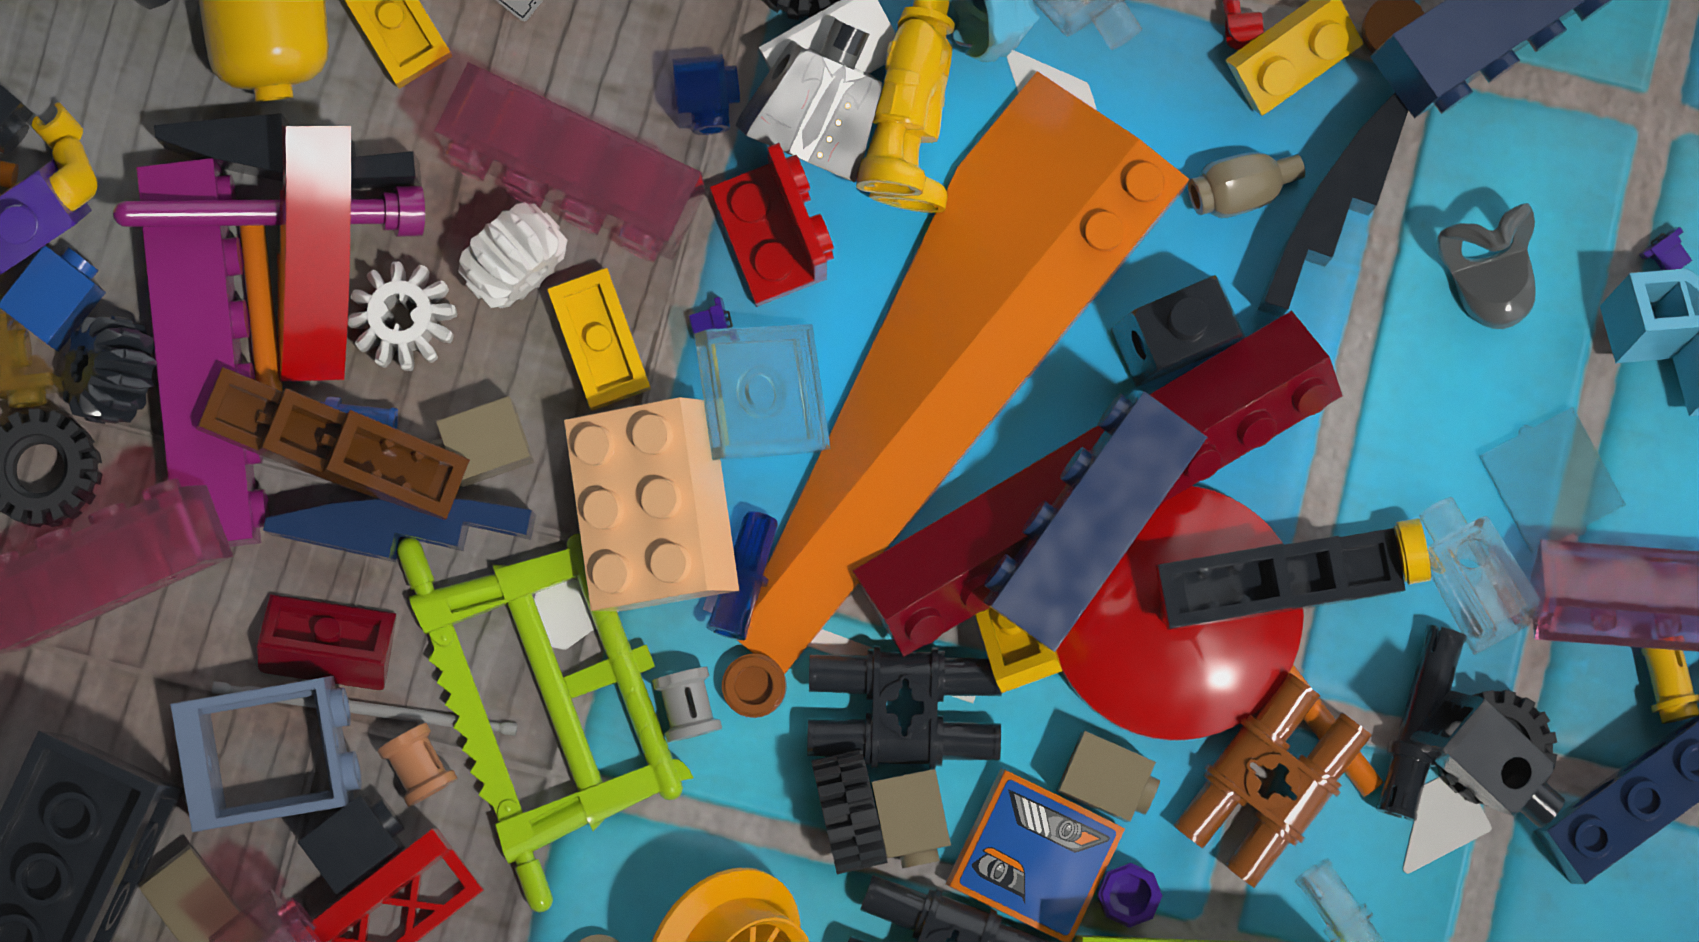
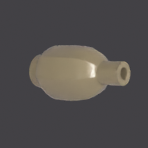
M1250 152L1219 159L1205 165L1200 176L1189 179L1188 191L1190 200L1198 215L1210 213L1218 218L1241 215L1271 203L1280 193L1283 184L1305 178V167L1298 154L1275 160L1264 153Z

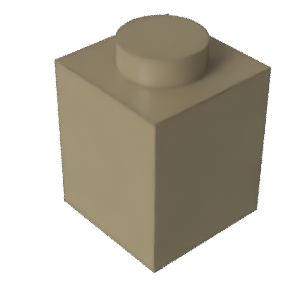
M510 396L436 421L441 437L432 440L431 444L470 459L460 484L462 487L535 463L515 404Z
M1083 731L1080 733L1056 792L1124 822H1131L1135 811L1146 815L1155 797L1160 780L1150 776L1156 764L1155 761L1087 731Z
M932 769L871 782L886 857L900 856L902 869L940 861L937 848L951 846L936 770Z

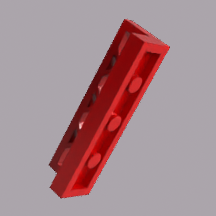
M431 829L285 942H376L367 940L370 916L382 904L409 907L405 935L396 942H418L482 893L484 888L440 830ZM443 858L465 888L445 904L418 901L422 874ZM412 882L410 900L391 898ZM417 908L435 911L415 926ZM361 921L358 939L341 937Z

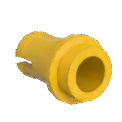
M1681 639L1662 642L1641 649L1643 656H1645L1657 703L1651 706L1652 713L1659 712L1662 724L1699 716L1697 705L1699 703V694H1694L1683 651L1684 644Z

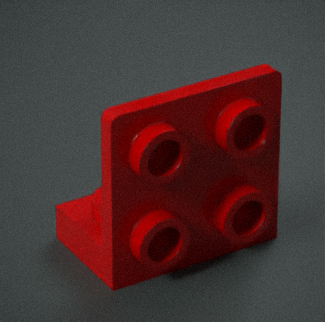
M780 143L767 147V165L710 187V192L756 307L827 280V261L834 259L832 253L834 246L821 214L809 217L804 203L811 201L808 193L810 186L797 154L785 158Z

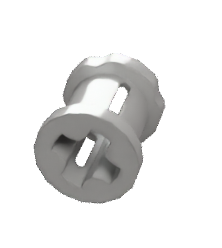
M707 666L673 673L652 680L654 690L661 691L670 725V729L665 733L667 743L722 730L720 719L713 718L704 682L709 677Z

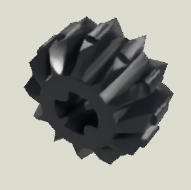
M113 315L111 318L105 316H98L97 318L86 317L81 323L80 329L71 334L70 349L68 353L63 354L66 360L65 369L60 375L61 380L65 381L62 393L63 401L69 404L72 415L84 417L86 421L101 424L131 423L137 414V410L144 409L146 405L148 388L154 386L151 380L152 370L157 365V361L152 358L155 347L154 339L147 335L144 325L133 323L128 318Z

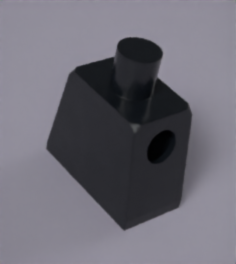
M1216 275L1131 311L1111 329L1136 388L1227 349L1246 338L1225 289ZM1137 334L1140 336L1144 344L1146 354L1144 353L1139 343Z
M1450 690L1409 738L1418 748L1491 809L1511 816L1521 812L1538 828H1541L1556 817L1565 803V799L1545 782L1555 769L1554 763L1486 699Z

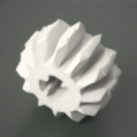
M525 202L516 204L509 211H502L494 221L485 224L484 229L478 235L471 238L470 246L461 253L458 272L465 278L467 287L478 299L482 298L491 308L510 307L516 300H523L530 291L540 287L541 282L547 276L554 273L555 266L564 259L568 240L559 231L560 226L547 212L543 213L535 203L527 204Z
M398 261L391 264V282L385 283L381 275L375 270H371L367 274L369 282L376 289L373 295L362 290H353L351 299L359 306L367 308V311L349 315L348 325L354 329H368L359 336L355 344L361 352L369 351L379 345L375 356V362L378 366L386 368L391 363L396 351H398L401 368L404 371H412L415 363L413 351L419 349L429 363H433L438 359L436 351L428 343L432 337L443 343L452 342L453 333L446 327L437 324V321L451 320L457 317V309L452 304H436L446 296L449 288L442 280L434 282L425 288L430 273L427 267L419 265L413 271L409 281H406L404 266ZM399 303H402L407 310L410 308L411 303L417 305L410 313L414 324L406 330H403L397 323L393 330L388 328V325L394 320V315L390 310Z

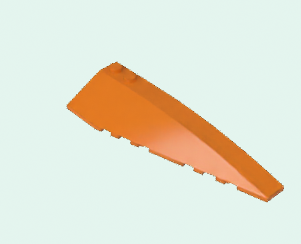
M1037 71L957 167L946 190L948 194L946 209L944 212L935 213L737 626L733 638L753 654H762L773 659L781 667L784 674H786L859 585L852 570L889 549L1184 191L1189 178L1141 139Z

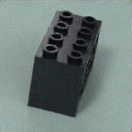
M38 730L0 811V942H113L135 895L138 884L143 878L184 788L69 735Z

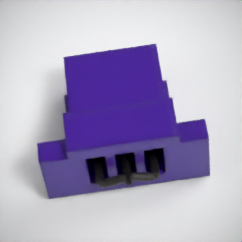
M1675 227L1667 234L1661 233L1650 242L1651 245L1639 253L1642 259L1650 257L1654 260L1661 271L1682 269L1693 261L1681 245L1682 241L1679 235L1684 232L1681 227Z
M716 297L714 298L715 306L689 315L696 342H706L724 337L725 343H734L731 332L733 323L730 312L725 309L723 298Z

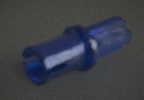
M748 511L743 517L734 546L739 591L718 594L706 627L708 630L713 631V633L730 639L746 640L751 616L761 587H767L769 579L763 576L778 527V522L775 518L756 511Z

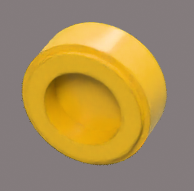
M1415 518L1396 522L1393 528L1404 582L1410 585L1431 581L1428 548L1420 519Z

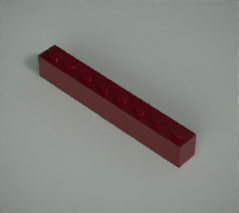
M1292 310L1149 394L1208 437L1158 507L1197 482L1210 478L1219 469L1251 450L1267 444L1273 437L1303 419L1321 412L1327 405L1343 396L1330 356ZM1098 425L852 570L871 608L903 657L923 645L934 642L943 633L975 614L990 608L983 603L990 592L984 586L989 573L1005 554L1014 559L1029 538L1022 533V529L1031 514L1044 500L1050 505L1054 503L1066 486V483L1060 479V475L1068 462L1082 447L1090 452L1105 430Z

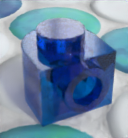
M723 54L672 59L679 129L692 127L693 133L697 135L719 134L730 130L729 104L740 103L737 65L724 66Z

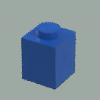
M44 245L0 300V308L47 345L59 352L70 339L71 334L79 328L106 292L91 281L99 270L68 247L60 257Z

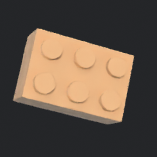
M678 397L564 420L591 611H627L739 591L712 401Z

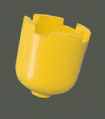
M199 0L208 60L212 71L221 82L236 89L254 90L255 101H273L293 98L292 85L312 80L323 70L328 60L329 52L325 0Z

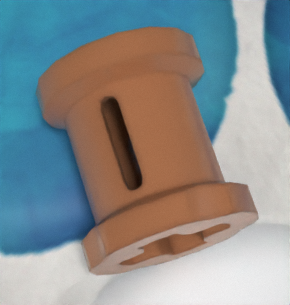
M423 723L384 744L377 751L381 759H389L407 791L403 799L408 807L434 795L458 779L454 770L445 769L428 739L431 730L427 723Z

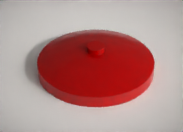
M1191 486L1162 503L1057 648V655L1063 670L1062 674L1069 686L1093 712L1107 722L1132 734L1150 739L1185 741L1204 738L1240 724L1243 718L1247 719L1249 715L1255 714L1279 689L1293 666L1302 638L1304 609L1167 630L1155 566L1282 544L1280 538L1251 509L1233 498L1213 490Z

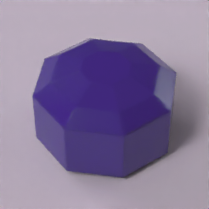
M1132 863L1107 871L1097 892V897L1105 917L1129 928L1153 919L1163 897L1154 873Z

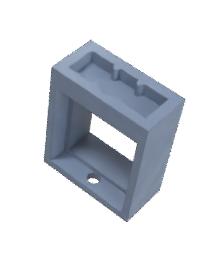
M334 676L170 704L192 832L343 807L354 800L353 790H358L362 787L357 754L355 751L346 752L342 727L351 724L348 696L344 687L335 688ZM314 696L330 790L226 808L211 713Z

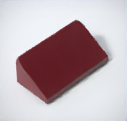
M270 594L257 644L258 669L266 674L306 680L334 676L335 684L383 690L388 674L396 613Z

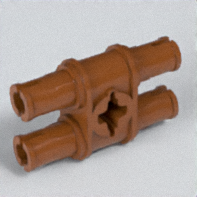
M1292 673L1289 674L1256 718L1249 715L1247 719L1243 718L1240 721L1243 727L1213 766L1207 764L1204 768L1207 771L1203 776L1208 780L1173 825L1198 846L1204 848L1238 803L1244 807L1248 802L1258 811L1255 813V816L1259 820L1225 864L1228 869L1253 888L1257 886L1289 843L1294 846L1298 842L1303 843L1306 839L1303 833L1332 795L1339 796L1341 793L1339 789L1342 786L1338 782L1339 778L1372 736V734L1342 712L1307 757L1301 754L1297 759L1287 750L1291 745L1286 741L1321 696ZM1254 762L1259 767L1263 765L1271 770L1276 768L1279 763L1284 765L1287 771L1284 773L1283 779L1290 785L1289 789L1295 793V797L1290 798L1288 795H1281L1276 791L1270 792L1267 797L1260 795L1257 791L1260 789L1262 782L1255 775L1256 771L1250 767V763Z

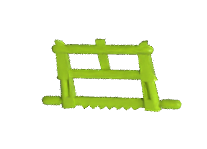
M580 533L570 536L567 540L566 550L509 566L493 564L495 574L434 589L432 582L435 580L421 543L416 538L405 537L398 543L397 553L410 589H414L416 593L409 596L412 609L424 634H429L434 646V651L428 661L443 671L437 684L451 694L445 706L460 716L453 728L468 739L462 751L476 761L470 773L485 784L479 796L494 807L499 821L495 825L504 856L508 864L516 861L518 867L515 870L528 905L535 912H545L552 906L553 896L539 859L534 857V851L587 824H590L592 831H594L605 819L657 793L665 800H675L682 793V781L694 778L690 769L683 762L672 758L645 683L641 677V673L656 668L647 644L633 650L631 649L617 611H591ZM578 578L608 659L563 678L533 594ZM507 604L578 790L575 794L523 813L454 625ZM617 683L648 766L603 782L572 699Z

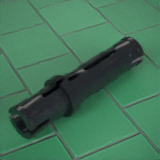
M1427 625L1425 629L1426 634L1397 739L1390 740L1386 753L1392 757L1381 797L1376 806V810L1397 818L1404 816V819L1410 821L1417 820V811L1429 767H1436L1437 763L1409 738L1451 690L1462 647L1467 638L1465 634L1452 629L1441 627V630H1438L1439 627L1435 625Z

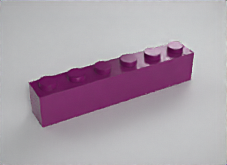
M213 158L136 167L140 201L237 200L232 175H223L222 168ZM228 226L143 227L175 547L184 552L260 544V528L264 527L265 519L270 517L266 490L256 489L253 464H262L263 456L196 430L214 382L222 367L255 380L252 363L242 362L240 339L250 337V322L246 301L236 300L234 276L243 275V256L240 240L238 237L229 238Z

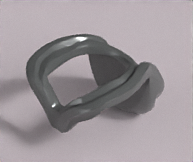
M1528 203L1520 204L1505 212L1495 230H1488L1474 223H1459L1443 229L1437 237L1438 255L1452 274L1462 306L1469 316L1488 328L1506 329L1523 320L1534 306L1536 296L1535 278L1527 249L1534 231L1535 218L1533 210ZM1462 242H1470L1489 251L1500 252L1481 259L1466 258L1462 255Z

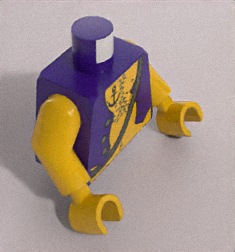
M60 102L55 103L57 114L48 124L45 125L38 116L32 120V128L53 150L52 155L54 159L0 194V275L76 225L92 211L87 202L96 194L97 178L85 149L79 141L83 134V128Z

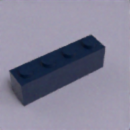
M1445 0L1394 33L1370 57L1414 119L1433 106H1436L1439 112L1443 114L1473 93L1468 83L1482 74L1488 83L1494 81L1520 62L1515 52L1527 44H1530L1534 51L1538 52L1567 31L1562 21L1576 13L1583 22L1608 5L1612 0Z
M1133 390L1128 399L1119 394L1112 401L1098 422V426L1105 430L1090 452L1082 447L1075 453L1060 475V479L1066 483V486L1052 505L1045 500L1039 504L1022 529V533L1029 538L1014 559L1005 554L997 562L984 582V586L990 592L983 603L1054 652L1208 438L1145 391Z

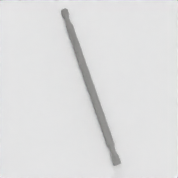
M214 681L212 694L223 695L258 689L260 687H238ZM314 696L276 702L316 708ZM349 700L350 713L447 727H454L460 717L453 714ZM490 722L493 731H498L504 735L516 736L517 723Z

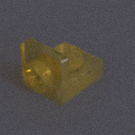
M0 314V399H8V407L25 408L47 404L46 394L63 392L61 378L51 372L24 375L23 367L32 366V346L29 332L26 328L19 329V322L8 314Z

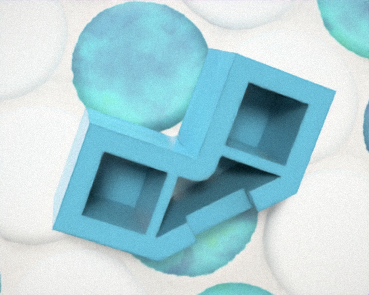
M1689 269L1629 273L1600 305L1615 363L1673 359L1688 415L1699 416V276Z

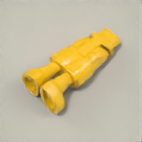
M914 0L913 6L904 8L897 23L898 30L893 41L889 42L885 62L887 72L873 123L877 127L867 155L862 160L858 171L856 188L861 191L870 192L869 197L874 201L904 210L940 213L946 209L947 191L938 181L925 176L924 170L919 167V150L921 143L937 142L940 134L942 110L953 51L950 42L946 39V35L952 34L955 27V22L947 16L950 0Z

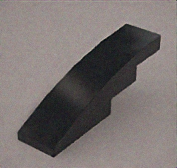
M1396 92L1360 128L1312 194L1281 250L1258 307L1259 311L1277 317L1283 316L1289 310L1304 261L1306 260L1325 267L1333 258L1348 210L1369 216L1377 206L1408 113V109Z
M282 113L154 125L155 138L167 150L196 160L213 158L222 169L283 182L282 126H290ZM351 138V189L422 186L420 162L413 151L356 156L355 143Z
M1394 528L1343 537L1333 536L1286 545L1282 543L1155 566L1167 630L1307 609L1406 591Z

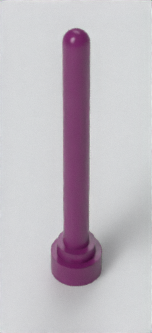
M395 186L393 192H382L381 199H351L350 225L381 224L383 231L393 230L396 237L423 236L425 227V199L422 186ZM280 200L123 201L115 206L113 217L116 223L123 227L280 225Z

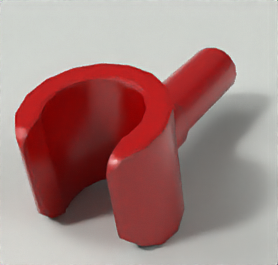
M1222 0L1225 12V40L1229 47L1240 50L1264 33L1261 12L1241 13L1240 0Z

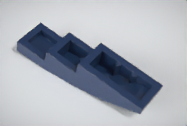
M381 499L332 503L268 517L265 519L263 531L280 538L396 563L398 543L401 541V538L413 537L419 540V542L464 551L469 527L531 540L536 514L530 509L454 499L447 519L442 520Z

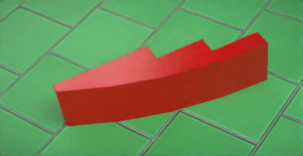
M282 126L283 190H280L281 253H277L279 381L344 380L350 273L351 126Z

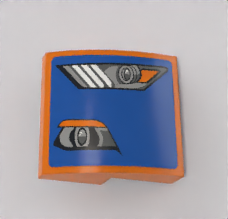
M1001 768L945 884L1062 942H1072L1125 828Z

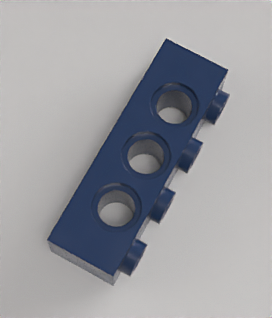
M1699 716L1690 718L1558 813L1547 825L1533 831L1571 884H1587L1699 803Z

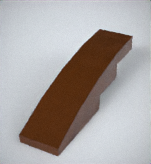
M224 367L219 370L196 426L198 431L258 455L361 493L442 520H446L470 461V459L352 410H349L347 413L287 388L282 392Z

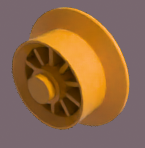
M732 868L710 875L688 889L664 916L652 942H809V939L801 929L796 902L782 882L767 872L758 869Z

